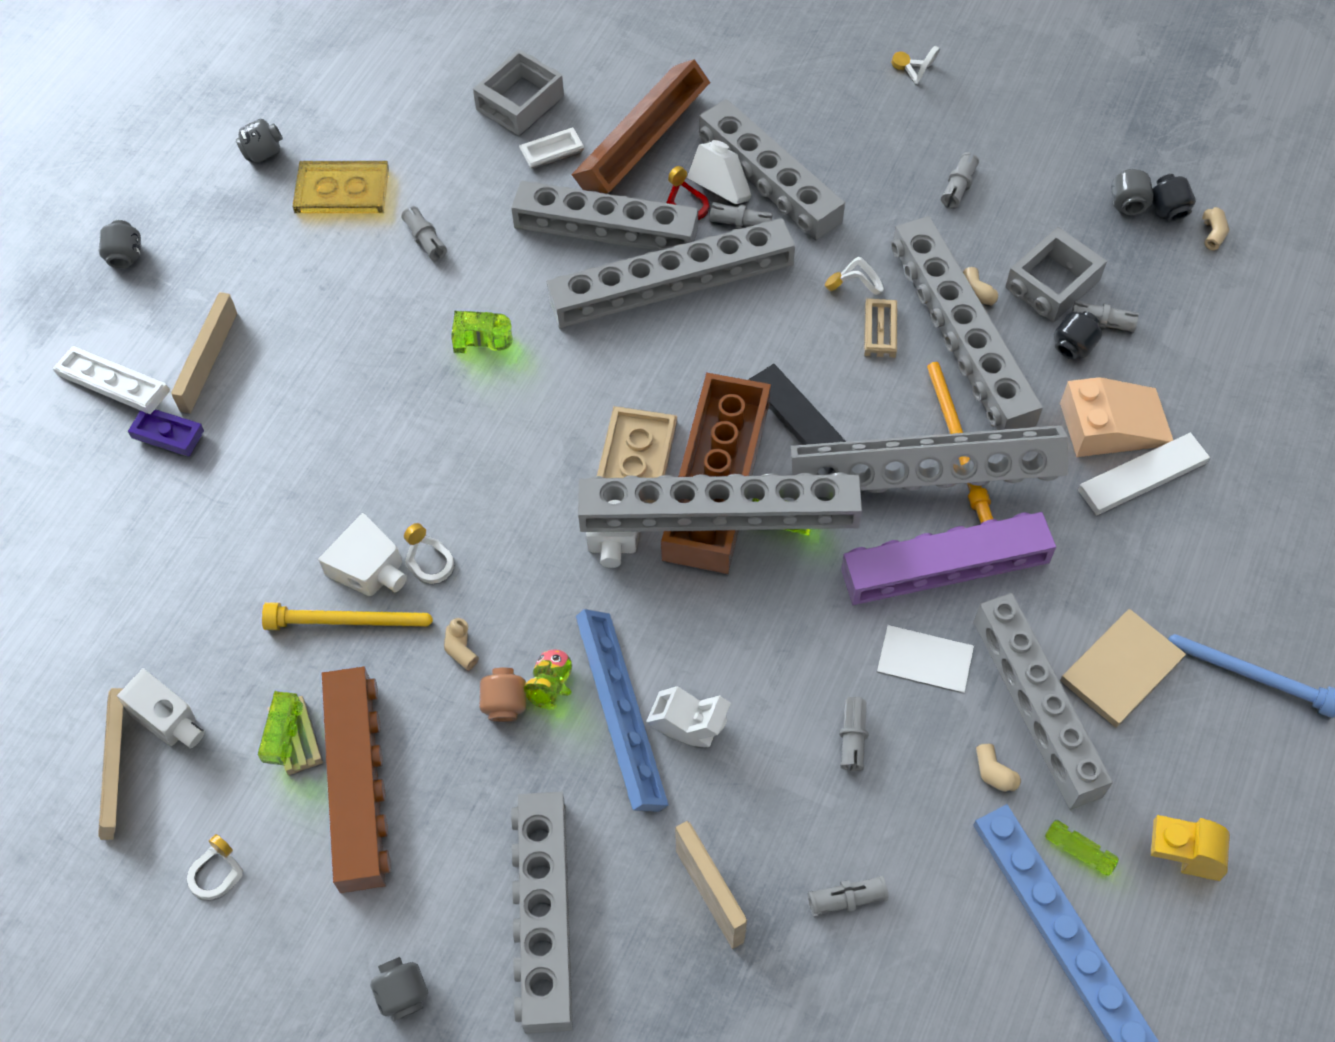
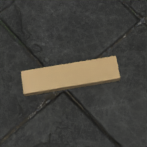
M219 292L171 391V395L180 412L191 414L235 320L237 310L231 295L228 293Z
M111 688L108 692L98 829L100 840H114L123 705L117 695L124 688Z

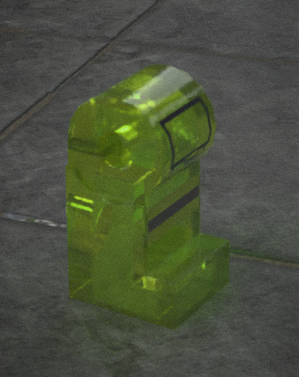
M454 311L451 334L454 353H466L467 346L489 347L495 351L509 348L513 342L511 320L506 315L500 313Z

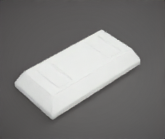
M573 127L519 145L529 167L532 169L576 155L584 150V146Z

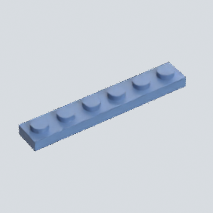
M584 609L576 615V619L632 809L635 811L659 812L669 805L610 613Z

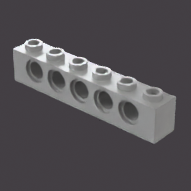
M725 99L699 115V136L703 143L718 140L729 146L728 150L738 155L746 179L757 187L762 196L768 197L776 204L781 213L788 215L796 222L801 231L808 233L813 239L818 240L843 223L845 202L729 100Z
M520 181L511 207L514 228L655 251L671 248L678 244L694 242L698 230V208L629 198L627 196H616L596 191L591 192L569 187H559L538 182Z
M1013 593L980 603L973 623L1068 808L1071 810L1103 798L1113 781Z
M563 791L518 794V807L511 808L512 830H518L519 839L518 844H512L513 867H519V881H513L512 883L513 904H520V918L513 919L514 943L520 942L521 957L514 958L515 982H521V997L514 998L515 1022H522L525 1034L573 1031ZM539 829L546 830L549 833L544 840L539 842L529 839L530 835ZM537 866H546L550 869L544 878L535 879L530 876L531 871ZM538 903H546L551 906L550 911L543 917H535L531 914L532 908ZM539 941H547L552 944L551 950L544 956H536L531 952L533 946ZM540 980H549L553 983L552 990L545 996H537L532 993L533 986Z

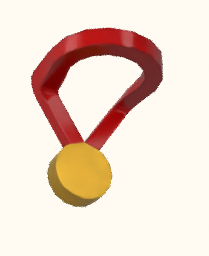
M676 166L668 176V181L673 186L666 203L677 205L674 200L681 185L703 203V207L698 211V220L708 214L710 209L709 201L705 195L685 182L687 171L681 166Z

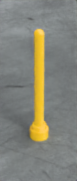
M265 602L262 610V626L264 630H280L281 627H287V624L427 627L433 622V617L429 613L288 610L287 606H281V603Z

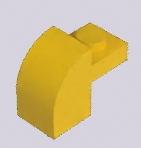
M1157 815L1153 820L1151 856L1182 862L1181 873L1220 881L1228 872L1230 833L1219 823L1200 818L1195 823Z

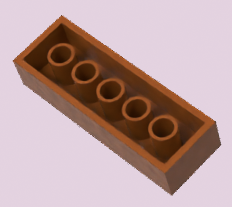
M706 372L678 477H693L699 474L710 477L729 476L731 474L752 476L769 409L771 384ZM717 498L713 501L720 503L724 502L725 500ZM681 499V500H678V502H680V503H688V502H690V500H688V499ZM739 530L664 531L661 539L662 561L729 574Z

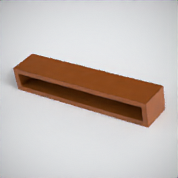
M695 59L673 66L571 174L582 190L596 191L604 194L609 193L711 83Z
M365 666L322 672L333 883L340 894L386 887L385 874L391 873L389 851H383L382 837H388V824L386 815H381L380 802L386 800L384 781L383 779H378L377 767L383 766L381 746L375 744V733H380L381 731L378 711H373L372 700L378 699L377 682L375 678L370 679Z

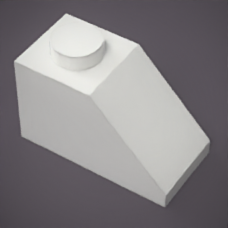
M718 140L700 144L687 178L734 204L749 201L751 192L738 155L728 150L729 146Z

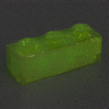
M274 691L257 754L262 763L285 766L287 758L291 756L292 737H295L297 733V717L301 715L303 710V703L296 693Z

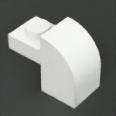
M676 686L659 691L646 723L675 740L692 746L710 747L713 737L718 735L727 723L726 714L731 702L720 695L700 701Z

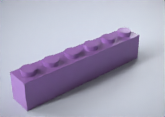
M1024 512L1010 519L1001 521L991 519L973 527L965 528L958 526L947 532L935 535L924 533L911 540L901 542L891 540L881 546L868 549L865 547L854 548L848 553H844L841 571L853 606L1049 564L1056 545L1043 512L1034 514Z

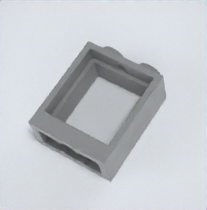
M518 49L473 88L476 110L520 136L564 96L562 74L556 69L550 68L538 61L534 56ZM524 78L541 89L520 107L502 96V94L518 80Z
M1057 227L1010 268L1005 288L1012 295L1033 307L1038 314L1045 316L1054 323L1073 306L1075 300L1078 301L1101 280L1107 260ZM1047 256L1078 277L1059 295L1029 274Z

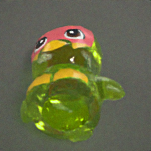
M553 649L539 656L532 672L533 678L526 682L524 686L526 697L533 705L546 710H554L557 708L556 703L559 695L568 696L572 694L571 689L563 684L571 675L573 668L568 654L564 651Z

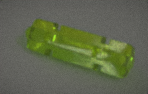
M1054 820L1045 834L1047 840L1057 846L1061 843L1064 845L1063 849L1089 866L1091 863L1095 864V869L1106 876L1112 874L1118 864V856L1108 850L1105 852L1101 851L1100 845L1075 830L1070 832L1067 830L1069 826L1059 820Z

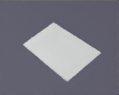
M888 625L877 672L965 693L974 646Z

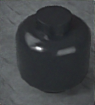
M1174 174L1160 177L1156 181L1157 185L1153 188L1152 203L1157 215L1162 219H1168L1169 222L1178 221L1190 215L1191 209L1196 203V198L1188 179L1182 176L1175 177Z
M1087 311L1067 314L1053 334L1056 350L1064 357L1072 360L1087 357L1102 337L1098 318Z

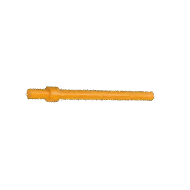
M932 362L928 364L927 369L949 433H963L939 362ZM966 456L959 457L960 465L966 464L970 458ZM967 483L970 491L968 499L971 508L976 510L980 523L993 519L989 507L991 500L987 489L983 488L982 485L977 486Z

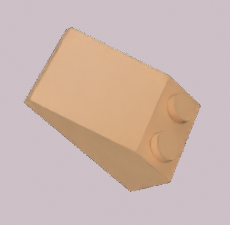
M1101 377L1067 382L1060 405L1076 457L1158 448L1173 441L1156 388Z

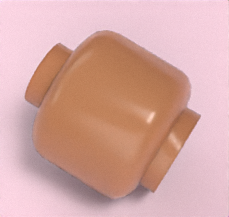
M500 667L492 669V675L485 676L480 681V711L488 715V720L494 722L517 720V715L523 713L526 709V680L519 675H515L512 668Z

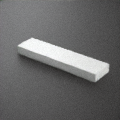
M72 346L53 367L55 373L62 378L148 414H151L170 392L166 383L75 346Z
M1190 432L1081 483L1078 491L1097 516L1207 464L1210 456Z

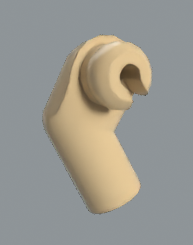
M1214 207L1213 209L1205 210L1202 219L1205 220L1204 224L1212 226V231L1204 242L1205 246L1210 250H1217L1229 233L1225 212L1218 207Z
M966 268L963 273L981 304H995L998 300L997 290L979 280L977 268Z
M455 618L446 627L444 650L469 671L477 664L479 657L467 647L468 623L464 619Z
M981 744L976 747L982 780L1004 792L1017 790L1021 783L1020 775L997 762L994 745Z

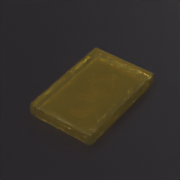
M299 161L292 205L294 213H384L389 174L388 161Z

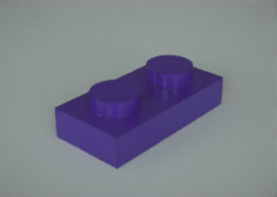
M155 409L151 414L140 410L128 429V433L132 439L189 457L204 433V429L200 423Z

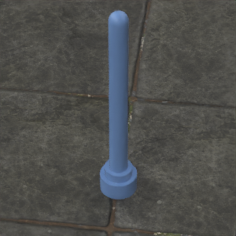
M1173 634L1168 638L1170 642L1184 653L1312 703V707L1318 709V713L1332 719L1335 717V688L1328 686L1327 689L1323 687L1315 689L1177 634Z

